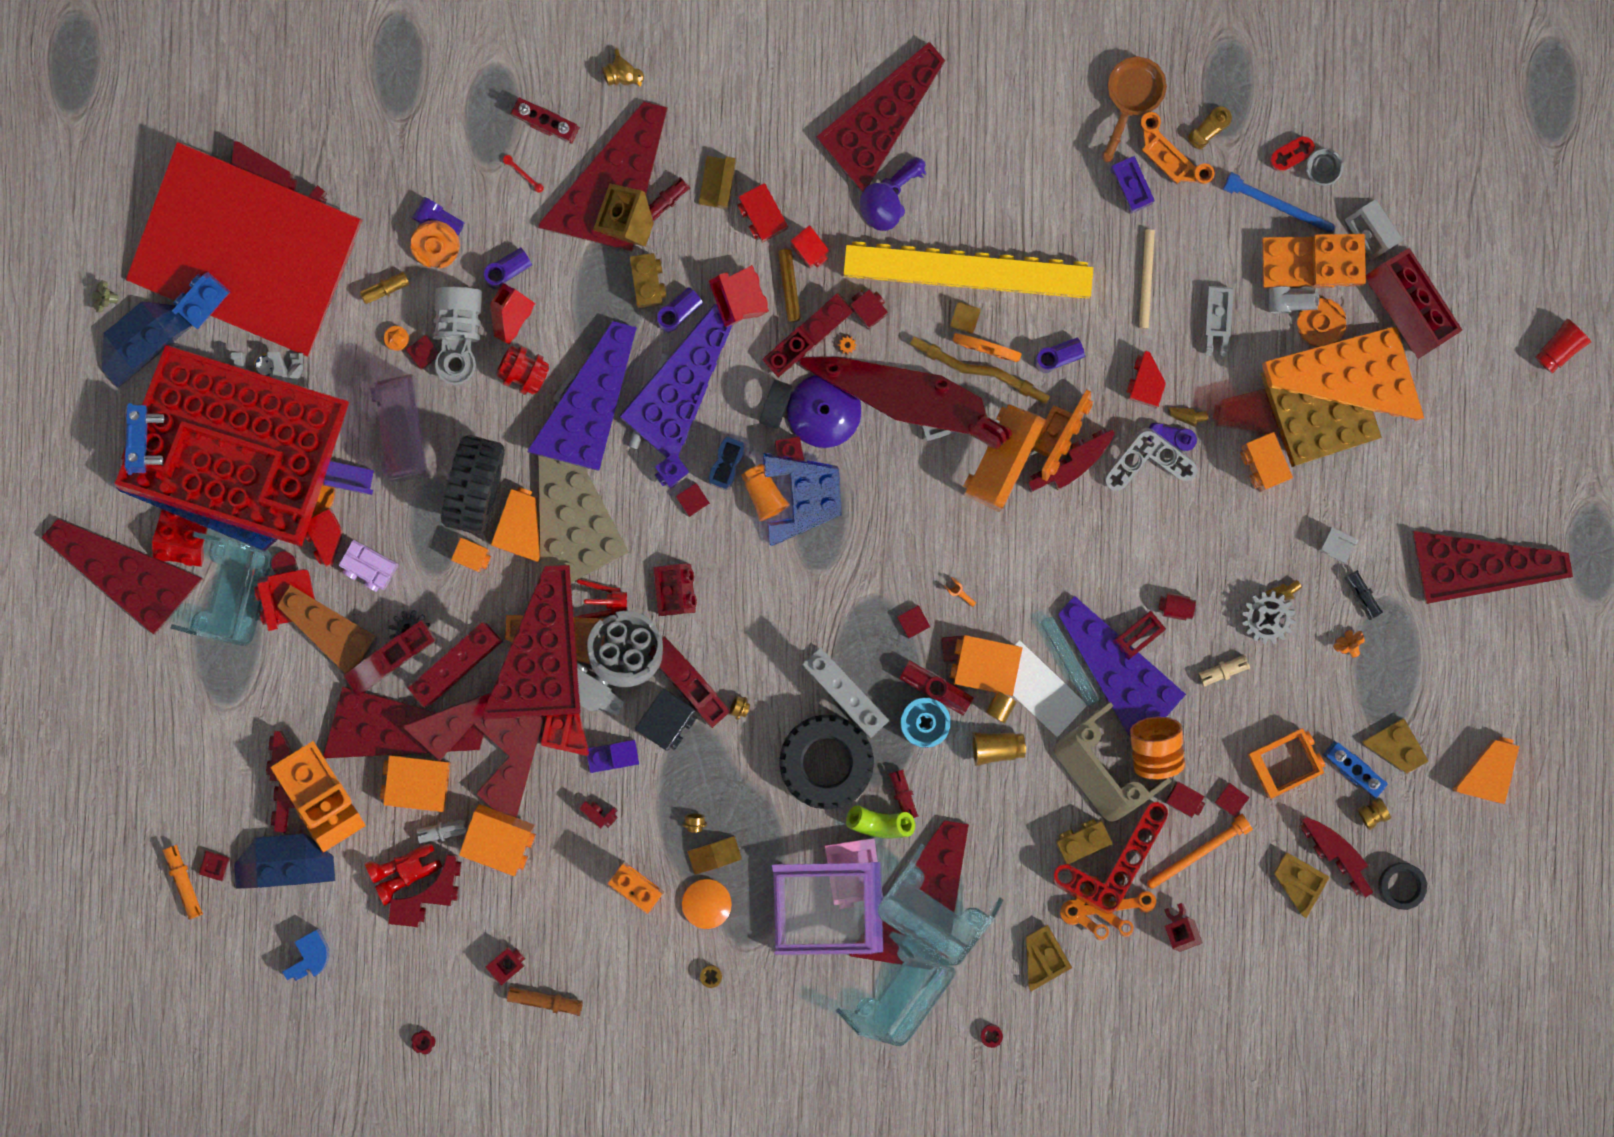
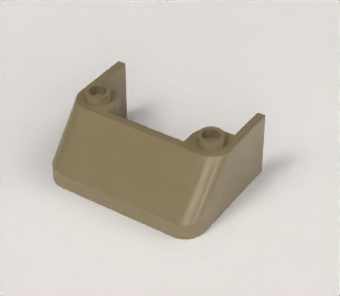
M1108 702L1058 740L1054 747V753L1101 816L1113 822L1118 821L1141 806L1172 781L1170 778H1164L1148 791L1138 782H1130L1123 788L1118 786L1091 751L1101 739V731L1094 721L1113 707V704Z

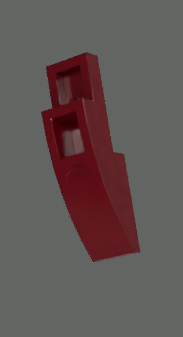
M836 293L762 360L779 378L838 328L854 312L853 309L839 293Z
M1103 428L1092 434L1094 439L1086 443L1081 439L1071 444V450L1067 452L1070 462L1067 463L1065 459L1059 461L1060 465L1056 474L1050 475L1047 481L1042 479V470L1031 475L1032 481L1027 483L1030 491L1033 492L1054 482L1057 490L1076 480L1103 454L1115 434L1113 429L1107 432Z
M421 620L374 652L345 674L344 677L356 695L359 696L437 641V639L425 622Z
M663 636V655L659 669L675 688L682 693L705 722L713 728L731 711L689 661ZM655 645L651 647L648 653L652 660L656 654Z
M274 731V736L270 735L269 750L272 751V759L268 760L266 765V775H270L269 781H278L270 767L293 754L289 742L282 731ZM279 783V786L274 788L273 801H277L276 811H272L271 826H275V832H287L289 808H295V806Z
M1305 816L1301 817L1302 825L1299 827L1307 839L1311 837L1316 845L1313 849L1319 858L1323 859L1325 857L1326 861H1331L1334 858L1338 859L1335 864L1343 875L1347 873L1351 879V882L1348 884L1356 896L1360 894L1366 898L1374 893L1360 872L1368 867V865L1354 847L1326 825Z

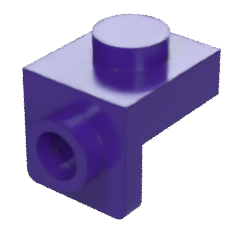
M673 453L655 466L658 471L655 477L662 486L667 484L669 488L675 486L680 479L689 473L676 453Z

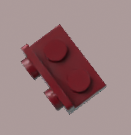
M691 564L653 567L658 616L696 613L697 598L694 594V572Z

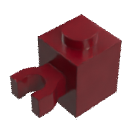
M1183 903L1177 904L1179 913L1176 916H1173L1170 908L1164 909L1166 916L1172 921V923L1165 925V929L1172 949L1182 952L1203 944L1195 920L1185 917V906Z

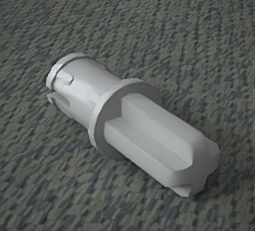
M459 820L444 824L438 822V825L417 828V834L420 835L418 836L419 843L422 844L439 839L445 841V838L467 834V824L465 820Z

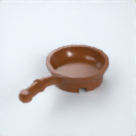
M1139 56L1126 58L1118 63L1110 73L1108 81L1109 96L1122 114L1117 121L1112 135L1109 136V142L1102 154V159L1105 162H1110L1114 157L1113 155L1118 143L1121 142L1120 138L1128 120V115H1142L1151 112L1165 98L1167 89L1165 74L1159 65L1149 58Z

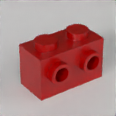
M765 183L739 196L740 203L737 204V207L743 218L748 216L752 225L748 227L755 240L760 238L763 243L788 230V225Z

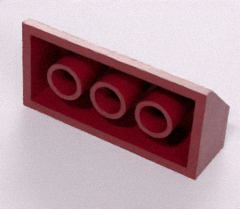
M1410 248L1366 274L1370 288L1374 290L1383 308L1389 313L1396 328L1402 333L1409 344L1410 350L1418 359L1463 331Z

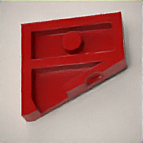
M580 714L547 716L541 746L588 756L589 750Z

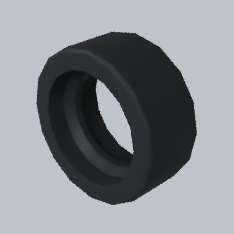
M776 379L773 381L760 417V424L774 429L779 428L791 396L792 385Z
M1398 862L1389 865L1382 872L1378 882V890L1381 898L1387 905L1399 910H1409L1417 907L1424 900L1427 893V881L1424 873L1418 867L1410 863ZM1400 871L1412 874L1417 882L1415 895L1406 901H1399L1393 898L1388 889L1390 878Z

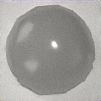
M1329 148L1315 150L1308 157L1306 172L1311 181L1322 186L1335 184L1341 178L1344 170L1342 158L1335 150Z

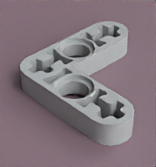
M1144 428L1137 432L1108 468L1104 479L1111 490H1122L1149 457L1182 481L1192 480L1197 474V466L1192 458L1150 428ZM1151 435L1152 443H1146L1142 447L1143 452H1145L1142 455L1134 446L1137 445L1140 448L1143 445L1142 437L1148 438ZM1163 449H1171L1173 456L1170 460L1164 461L1160 459V452ZM1134 453L1139 457L1138 462L1132 466L1125 463L1126 456ZM1177 459L1184 466L1190 464L1191 471L1189 473L1185 471L1181 474L1182 470L1176 464ZM1121 464L1125 470L1129 471V473L1126 474V472L1123 471L1120 475L1122 481L1120 483L1117 481L1112 483L1111 476H1117L1122 471L1121 468L1118 467Z

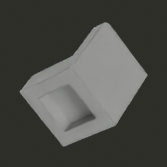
M1331 527L1328 529L1318 551L1345 563L1354 545H1357L1359 540Z

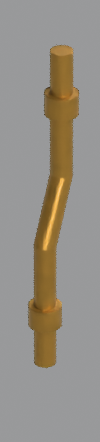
M915 336L909 344L926 353V357L934 361L937 359L963 374L996 377L1018 389V393L1025 397L1029 395L1045 405L1050 398L1048 394L1033 387V383L1027 380L1022 381L998 367L965 364L941 351V347L933 343L930 345Z

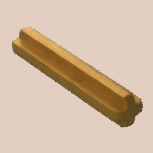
M781 249L778 253L788 322H796L801 317L792 250Z

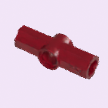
M909 660L899 677L900 680L928 695L930 698L941 702L964 716L974 699L973 696ZM933 681L942 683L943 692L940 695H933L930 692L929 686Z

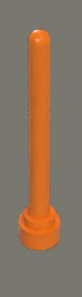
M1243 813L1234 818L1235 821L1231 823V827L1149 879L1147 886L1150 889H1154L1238 834L1240 836L1243 833L1246 835L1253 828Z

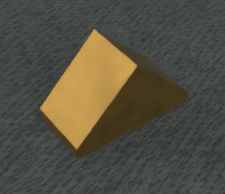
M735 836L687 851L695 875L742 860Z

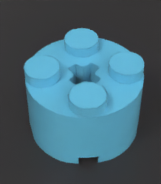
M920 698L912 701L905 707L901 715L900 726L904 737L910 743L918 747L928 748L940 744L947 737L951 720L948 710L941 702L932 698ZM922 716L932 719L929 723L930 729L927 730L926 727H919Z

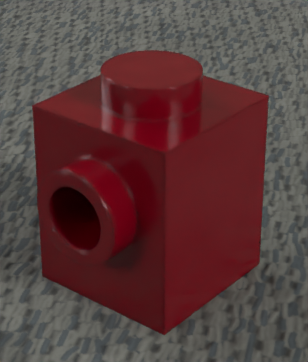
M870 289L867 292L861 290L851 298L853 303L850 304V307L868 330L888 315V311L883 306L886 302L877 291L872 293Z

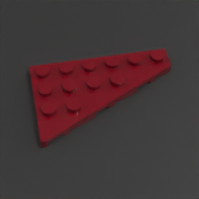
M570 565L545 566L482 714L483 719L581 713Z

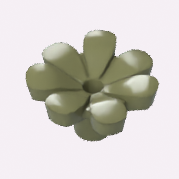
M101 280L97 285L98 292L93 291L92 295L93 299H97L94 303L96 312H103L104 307H108L109 303L117 304L118 294L110 293L108 283Z

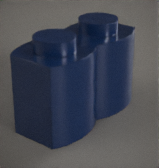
M726 437L721 442L718 449V460L710 470V485L726 491L732 486L736 475L735 467L739 465L744 455L743 442L730 437Z

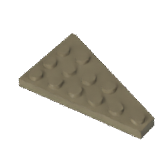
M539 456L541 573L545 566L570 565L571 583L628 554L629 551L586 469Z

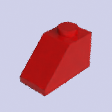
M810 225L791 240L792 249L810 269L814 265L818 268L828 260L826 256L829 253L828 248Z

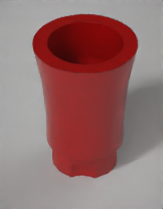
M1566 318L1560 329L1541 348L1542 351L1535 358L1547 371L1553 374L1558 367L1561 368L1570 358L1592 342L1576 324Z

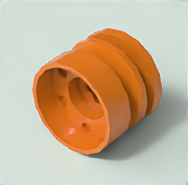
M1152 717L1140 720L1132 725L1130 738L1133 749V769L1137 775L1147 779H1164L1175 776L1183 771L1185 759L1182 746L1183 731L1181 723L1168 717Z

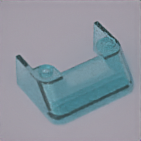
M194 532L193 537L211 541L209 548L210 559L215 563L221 564L209 612H197L192 618L190 628L171 624L170 629L246 646L254 637L262 602L256 599L254 587L258 586L257 583L260 577L269 576L272 562L271 553L266 549Z
M920 844L878 907V915L883 921L946 964L958 965L965 959L995 919L1003 899L999 897L987 914L978 908H968L961 916H958L919 889L924 882V874L915 864L925 847L923 844Z
M892 932L889 936L899 946L897 955L904 963L878 999H863L858 1003L854 1012L838 1007L836 1012L857 1035L894 1046H902L914 1035L954 979L956 971L949 962L916 939Z

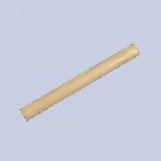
M1150 229L1145 230L1140 329H1149L1155 230Z

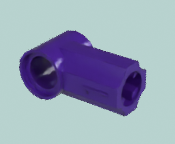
M427 197L423 198L412 216V219L420 224L436 220L446 223L454 229L458 236L465 225V222L444 211L442 206Z
M520 247L496 263L489 264L484 270V279L489 287L498 289L503 283L533 265L525 251ZM493 270H498L502 273V277L499 281H492L488 278L489 273Z
M688 287L669 305L663 307L657 315L659 328L665 332L676 330L682 321L703 304L697 293ZM665 314H672L675 317V322L671 325H666L662 322L661 318Z
M1077 337L1053 347L1042 349L1035 357L1034 362L1040 372L1048 373L1056 368L1083 359L1086 356L1082 343ZM1044 354L1050 355L1053 359V365H1043L1041 356Z

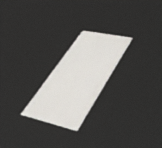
M1019 640L1014 646L1023 647L1013 696L1058 737L1084 710L1087 704Z

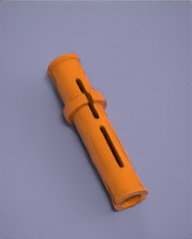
M178 845L163 849L162 852L170 869L168 872L169 876H172L188 920L203 915L186 871L188 866L183 863Z

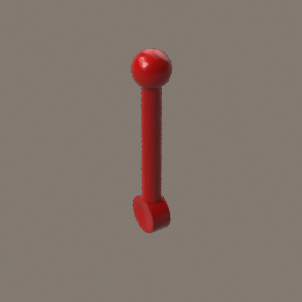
M504 156L503 162L506 165L512 166L534 186L535 192L541 193L544 190V186L541 183H536L513 162L512 156Z

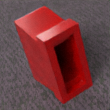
M753 265L730 277L726 272L709 280L725 327L732 326L743 319L760 317L769 312L767 299L762 293L759 285V276L754 271Z

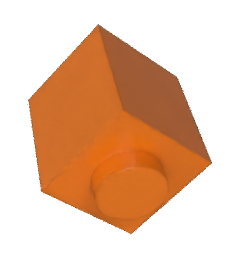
M460 538L451 561L480 573L482 568L487 569L492 556L488 555L489 549Z

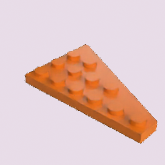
M1396 326L1262 363L1268 387L1284 389L1292 393H1302L1313 398L1336 401L1344 405L1350 404L1374 412H1384L1396 417L1402 416L1414 419V421L1424 419Z

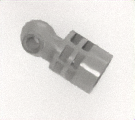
M463 287L435 288L434 312H436V318L433 319V324L436 327L435 332H433V339L442 341V350L437 355L435 367L440 379L448 384H463L474 374L476 363L475 357L471 352V342L480 340L477 330L480 327L478 314L481 313V290ZM459 359L462 361V368L456 372L451 371L449 367L451 361Z

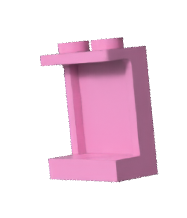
M874 838L825 845L828 864L878 862ZM830 876L834 905H839L840 909L854 907V902L864 901V876Z

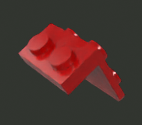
M163 504L152 539L153 558L165 562L183 563L186 566L202 567L204 561L203 545L211 518Z
M307 569L260 577L257 583L258 586L254 587L256 599L261 601L263 610H260L262 625L267 624L268 631L277 630L279 624L292 622L277 607L289 585L315 599L310 573Z

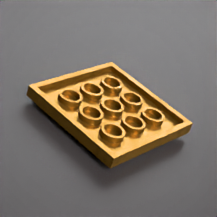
M1264 371L1260 373L1291 467L1382 438L1373 411L1350 404L1344 405L1336 401L1313 398L1302 393H1292L1284 389L1268 387Z

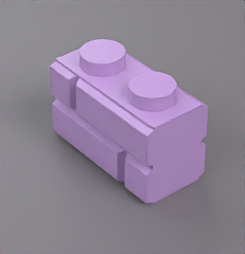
M355 540L351 542L339 564L340 567L344 568L342 572L344 575L354 580L357 576L364 579V585L376 592L379 588L382 590L386 589L399 565Z

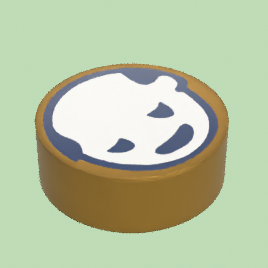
M263 353L255 359L254 369L256 373L269 377L272 371V362L267 357V353Z

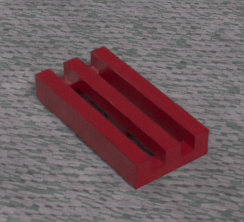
M1150 610L1113 640V642L1121 647L1119 648L1121 652H1125L1127 655L1125 657L1130 660L1163 633L1166 628ZM1148 618L1151 619L1152 622L1127 643L1123 641L1126 636ZM1154 626L1158 628L1155 633L1133 651L1129 648Z

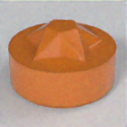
M392 326L385 332L384 342L389 349L401 351L409 343V334L400 326Z

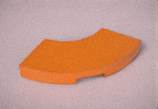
M955 333L952 340L954 343L967 349L1008 361L1019 362L1022 354L1001 345Z

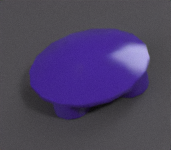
M874 183L868 185L864 189V193L862 192L860 198L861 213L865 221L876 230L887 231L893 229L899 223L900 218L904 216V206L900 203L898 195L894 192L890 183Z

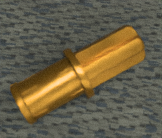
M404 271L386 280L380 279L381 282L361 290L360 295L363 302L369 304L386 295L390 297L391 293L410 286Z

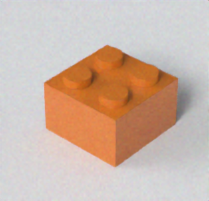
M1274 432L1241 446L1243 451L1240 452V456L1244 465H1249L1252 471L1249 477L1255 489L1259 488V491L1262 492L1293 478Z

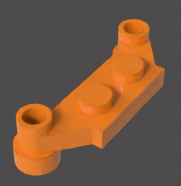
M1148 112L1143 115L1140 125L1143 129L1145 147L1141 151L1176 185L1180 181L1208 184L1212 181L1215 172L1211 165L1203 163L1199 166H1194L1159 132L1161 119L1158 114ZM1146 121H1152L1154 127H1148ZM1199 172H1205L1207 178L1202 179Z

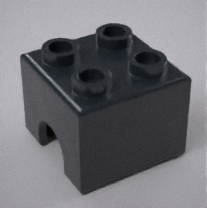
M661 689L636 725L635 730L665 751L670 750V748L675 750L683 739L680 736L684 728L689 730L698 717L694 715L696 712L694 708L668 690Z

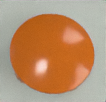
M703 879L691 884L685 891L682 899V910L686 919L692 925L702 929H712L721 925L728 918L732 906L728 890L721 883L711 879Z

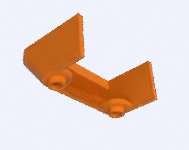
M1008 404L1006 408L1002 406L996 417L1000 424L1012 431L1011 437L998 450L988 446L975 474L969 473L963 487L967 488L964 496L997 512L1003 509L1046 419Z

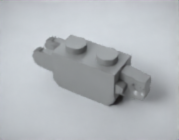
M577 662L580 705L592 712L603 709L618 715L624 702L611 692L612 689L608 687L609 683L603 681L598 675L593 678L586 673L588 668Z

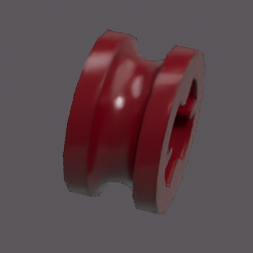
M986 1025L981 1031V1041L985 1046L994 1048L1001 1044L1003 1033L997 1025ZM988 1030L990 1032L994 1030L998 1032L996 1035L998 1040L996 1042L993 1040L986 1041L987 1035L985 1033Z

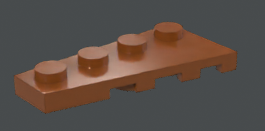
M289 585L277 605L345 674L360 663L375 638L374 634L292 585Z

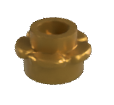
M736 696L733 699L729 714L735 716L736 720H739L740 716L746 717L750 708L747 698Z
M698 813L685 815L683 826L688 828V832H701L702 828L707 826L705 815Z

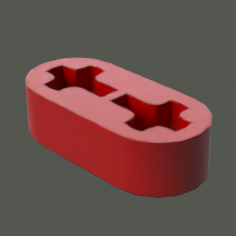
M1302 136L1282 146L1271 155V167L1278 172H1283L1303 162L1314 152V142L1310 138ZM1299 142L1303 145H1309L1307 149L1308 154H1304L1302 151L1295 155L1293 151L1299 147ZM1277 154H1280L1282 157L1290 154L1291 158L1286 160V166L1276 164Z

